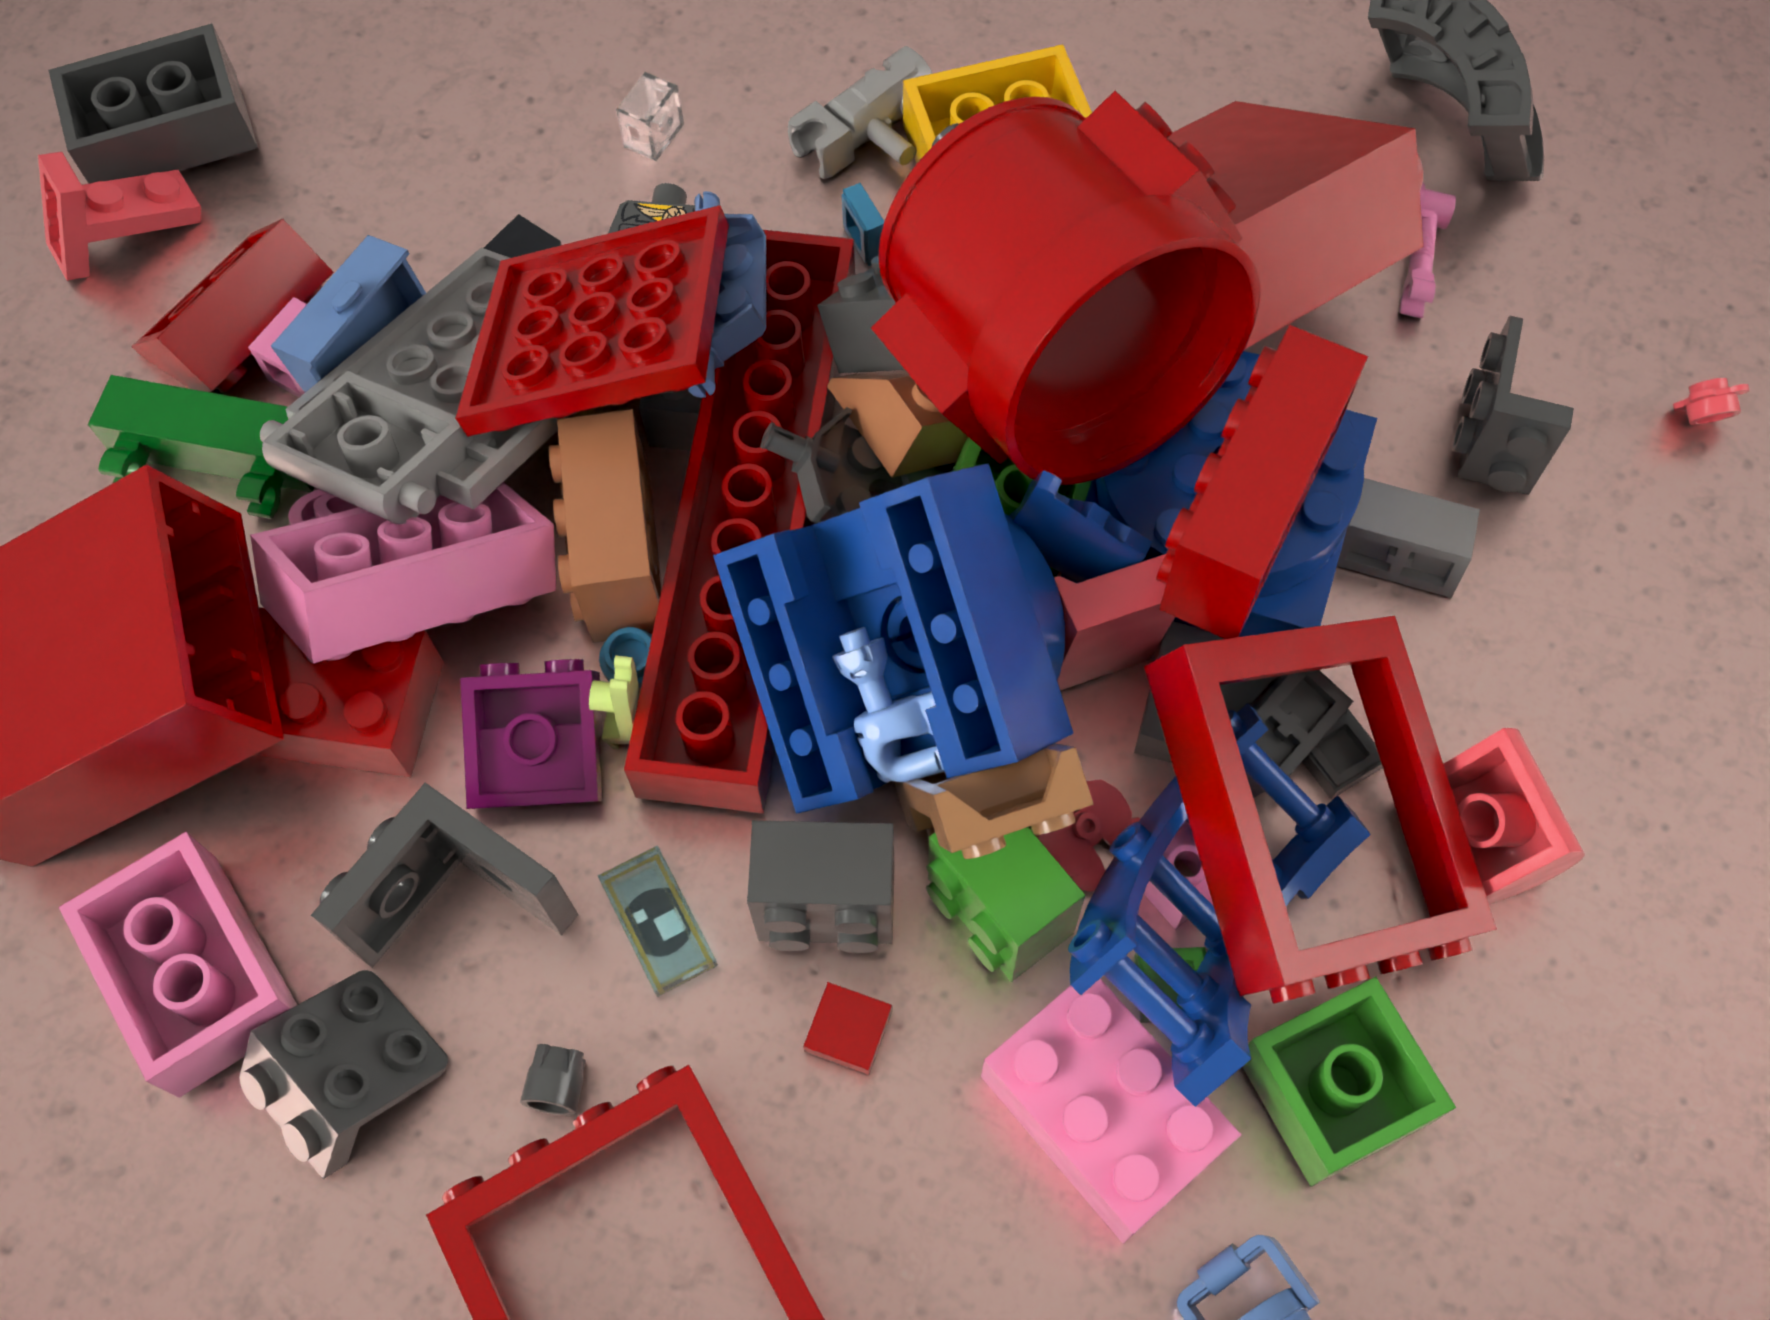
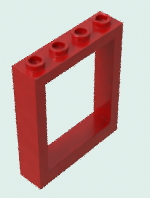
M1395 616L1185 644L1144 666L1239 996L1269 990L1273 1004L1316 993L1312 981L1313 978L1324 976L1328 989L1370 979L1366 964L1377 962L1381 975L1423 964L1419 950L1427 948L1431 961L1473 951L1469 937L1497 930ZM1350 665L1430 917L1299 950L1220 685Z
M690 1065L676 1071L674 1066H667L651 1073L637 1084L638 1094L613 1107L611 1102H604L586 1110L573 1121L572 1124L575 1130L550 1144L546 1138L523 1146L508 1158L510 1167L484 1181L482 1176H475L458 1183L442 1195L444 1205L426 1214L472 1319L511 1320L469 1227L678 1107L789 1320H825Z

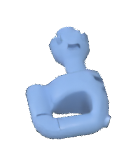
M865 627L839 636L844 651L835 654L833 659L840 673L854 682L859 688L867 711L854 719V728L859 736L857 738L859 744L863 747L864 757L877 771L876 775L884 782L895 781L904 783L945 772L937 746L901 756V739L923 734L933 735L925 712L926 709L936 705L932 691L920 696H908L892 701L883 677L888 659L884 638L870 641Z

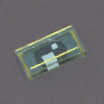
M658 845L598 875L657 997L718 966Z

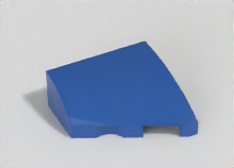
M1045 470L1031 481L1020 506L1009 515L1013 522L1021 526L1034 541L1049 567L1079 582L1142 562L1152 541L1133 528L1117 521L1108 511L1095 502L1069 499L1057 493L1062 480Z

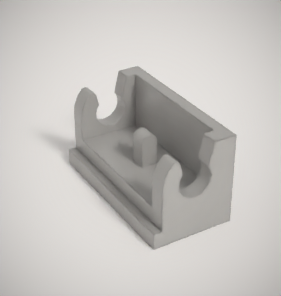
M1364 478L1361 498L1347 528L1337 566L1452 598L1472 559L1480 509Z

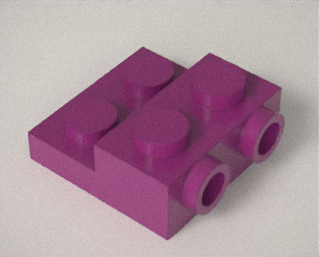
M561 659L544 661L545 673L520 674L519 663H493L480 665V677L460 678L466 809L602 801L599 736H602L603 733L602 711L589 709L591 685L593 680L600 681V672L584 670L583 659Z

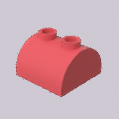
M1502 728L1444 763L1489 905L1545 883L1567 871L1583 859L1585 853L1518 729Z

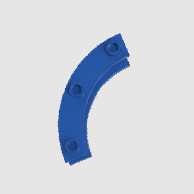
M1247 703L1237 713L1234 710L1228 711L1245 772L1297 823L1295 826L1297 834L1272 860L1287 907L1296 894L1301 899H1309L1341 862L1371 834L1356 813L1338 795L1327 805L1324 803L1316 805L1255 743L1269 729L1259 714ZM1175 776L1139 822H1135L1125 828L1111 844L1110 852L1114 855V858L1099 881L1084 912L1077 934L1068 947V951L1071 953L1070 985L1082 995L1104 975L1172 1042L1174 1086L1196 1107L1252 1059L1248 1046V1021L1251 1004L1243 996H1239L1214 906L1163 856L1166 848L1185 820L1189 823ZM1149 881L1206 937L1204 945L1208 951L1197 971L1138 915L1140 902ZM1134 950L1178 994L1177 1004L1182 1007L1181 1009L1127 956L1130 951Z

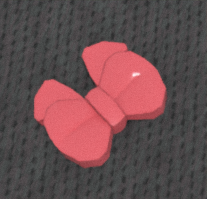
M1102 779L1086 781L1094 805L1074 811L1073 814L1076 820L1074 824L1054 832L1035 835L1081 890L1090 892L1096 889L1106 871L1093 846L1097 845L1101 839L1111 846L1116 837L1125 828L1140 820L1139 817L1132 818V811L1122 793Z

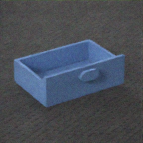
M367 235L271 345L274 352L304 392H307L426 294L406 260L410 254L407 249Z

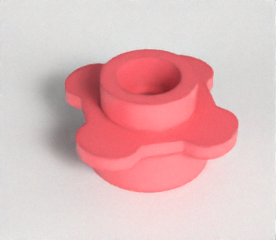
M1727 378L1702 381L1689 386V397L1674 403L1673 408L1674 411L1686 410L1690 425L1707 424L1728 419L1741 413L1738 395L1749 392V385L1740 384L1729 387Z

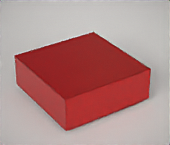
M827 982L803 1045L804 1052L869 1075L893 1011L892 1004Z

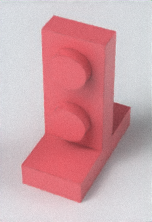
M62 151L38 155L46 244L67 281L90 277L88 243L201 223V205L179 169L81 185Z

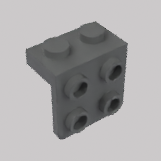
M1510 315L1500 334L1493 332L1489 334L1480 359L1479 367L1482 370L1472 368L1463 391L1462 403L1471 405L1469 417L1463 416L1459 422L1452 451L1461 453L1457 477L1487 484L1499 491H1516L1529 495L1571 429L1574 408L1510 393L1523 318Z
M362 970L251 1030L239 1078L242 1091L248 1101L259 1110L265 1108L280 1126L284 1141L290 1152L302 1162L308 1160L318 1174L325 1179L347 1165L360 1126L439 1078L445 1071L448 1057L374 972Z

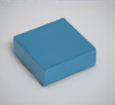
M858 183L843 189V194H841L843 228L849 238L854 239V246L864 263L871 266V260L879 255V244L884 220L862 184Z

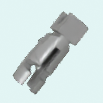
M904 46L883 60V66L886 70L871 68L865 72L864 77L840 93L824 107L817 101H814L791 117L788 122V137L795 156L804 157L816 150L820 161V177L827 179L855 161L854 150L871 140L902 166L909 164L916 154V148L893 130L892 126L903 119V80L933 74L921 55L908 46Z

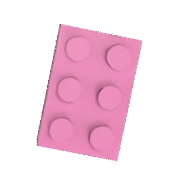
M184 832L58 907L146 1082L179 1098L245 1056L251 1030L297 1006L217 858L187 832Z
M1101 979L1095 982L1082 995L1070 985L984 1059L981 1078L1123 1244L1241 1136L1239 1131L1208 1097L1195 1107L1175 1088L1172 1073V1057Z

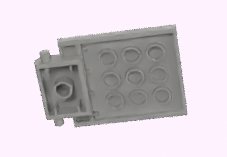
M480 248L286 408L288 420L284 424L275 420H269L264 423L260 430V439L263 442V456L268 465L395 524H405L406 520L411 517H417L420 513H429L435 506L436 498L440 495L474 510L558 431L557 419H563L548 418L518 425L506 431H491L469 437L466 436L455 419L501 260L509 259V257ZM577 412L572 413L571 415L564 418L573 417Z

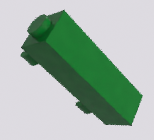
M111 375L87 424L107 449L100 460L98 471L104 475L115 476L113 483L145 466L146 463L239 479L240 482L236 491L237 499L250 502L247 509L249 515L272 519L278 510L281 487L309 493L313 492L315 488L272 468L263 456V442L260 439V430L264 423L269 420H275L284 424L288 420L286 413L288 406Z

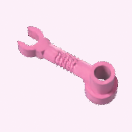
M1424 182L1420 189L1424 247L1410 254L1408 275L1404 282L1399 305V312L1401 314L1423 318L1425 302L1432 303L1435 295L1436 284L1432 268L1437 228H1447L1456 204V197L1454 195L1425 189Z

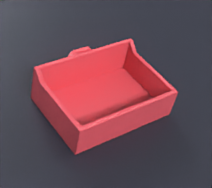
M1166 554L1080 583L1072 582L1061 576L1054 577L1059 590L1065 620L1064 659L1057 681L1060 691L1151 659L1175 618L1159 610L1166 584L1157 581L1156 576Z

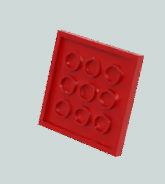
M721 205L501 260L455 417L466 436L469 437L491 431H506L526 423L548 418H564L579 411L610 404L621 405L632 399L667 391H683L693 385L705 383L729 223Z

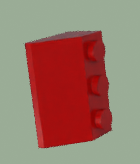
M284 219L278 220L251 233L131 347L139 355L189 389L212 392L216 388L220 393H224L247 372V369L241 363L251 354L248 347L288 302L295 297L308 304L322 288L321 285L334 272Z

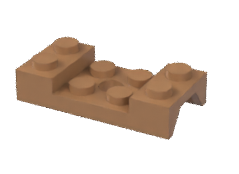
M1056 743L1019 762L965 775L946 778L945 772L904 783L893 781L907 826L916 832L926 829L928 836L936 833L939 846L951 853L961 850L964 859L977 858L996 852L1006 846L1004 835L1030 826L1034 835L1046 834L1068 827L1076 822L1073 811L1094 805L1076 747Z

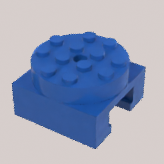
M1243 351L1235 367L1214 396L1170 439L1127 467L1091 481L1085 502H1095L1108 511L1117 521L1133 528L1152 541L1143 561L1167 553L1169 548L1165 547L1172 526L1180 510L1183 507L1186 509L1190 508L1197 492H1194V487L1202 467L1211 452L1218 453L1225 439L1221 435L1237 399L1245 400L1251 388L1248 382L1260 354ZM1346 409L1331 446L1239 637L1321 626L1346 531L1361 498L1364 484V465L1377 418ZM1061 573V577L1075 583H1080L1079 581ZM1175 617L1173 620L1175 622L1199 628L1177 617Z
M989 463L930 476L859 502L860 508L811 526L773 533L713 555L796 814L860 799L873 793L874 789L888 783L878 778L876 775L877 771L865 759L863 747L860 746L857 739L859 736L855 732L854 719L867 711L859 688L854 682L840 673L833 659L835 654L844 651L839 636L862 627L866 628L870 641L884 638L888 659L883 677L892 701L908 696H920L932 691L936 704L925 710L933 735L923 734L901 739V756L937 746L946 778H952L1019 762L1074 734L1057 682L1061 672L1065 649V620L1059 590L1052 571L1039 548L1024 529L1014 523L1013 519L1004 513Z

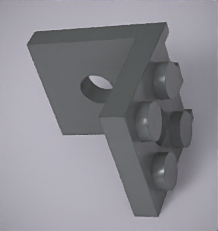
M425 782L395 818L386 819L374 830L368 841L367 850L348 872L340 873L329 882L321 894L320 905L311 916L354 955L373 968L460 863L561 936L579 914L552 872Z

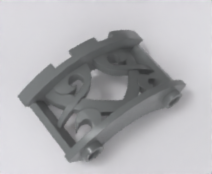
M1370 0L1368 20L1371 28H1378L1390 60L1391 75L1394 78H1404L1430 84L1452 96L1469 113L1468 129L1470 135H1481L1485 161L1484 174L1486 179L1489 181H1540L1544 174L1543 137L1539 118L1533 104L1532 87L1527 64L1517 41L1510 31L1509 24L1498 10L1487 0Z

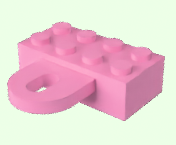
M504 482L474 510L440 495L436 498L435 506L429 513H420L417 517H411L406 520L405 524L390 522L318 489L301 497L292 505L288 514L290 525L250 535L260 604L312 663L323 660L343 659L356 650L386 641L406 640L416 632L446 623H462L472 619L476 614L506 605H522L529 602L533 597L556 591L554 524Z

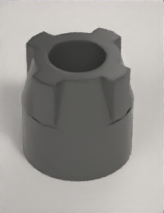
M537 1044L533 1063L527 1072L520 1103L528 1108L544 1113L565 1116L575 1115L583 1086V1070L586 1062L583 1059L584 1053L575 1049Z

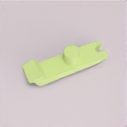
M615 655L614 679H610V682L593 680L589 696V709L606 712L602 740L611 748L618 749L619 744L630 743L640 688L633 657Z

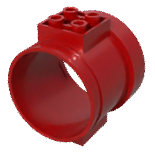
M1116 91L1106 98L1087 118L1071 105L1060 100L1048 97H1024L991 106L963 121L932 146L909 173L889 208L879 244L880 275L884 287L896 303L871 327L872 331L940 413L999 464L1009 457L1016 467L1029 478L1034 480L1035 477L1045 470L1061 479L1060 485L1078 484L1095 480L1123 469L1158 448L1182 429L1214 396L1235 367L1250 338L1259 309L1260 280L1257 268L1251 257L1238 245L1243 237L1229 217V214L1236 208V205L1224 189L1211 178L1215 173L1214 169L1191 143L1185 141L1178 147L1168 137L1173 134L1171 129L1149 104L1144 102L1137 109H1134Z

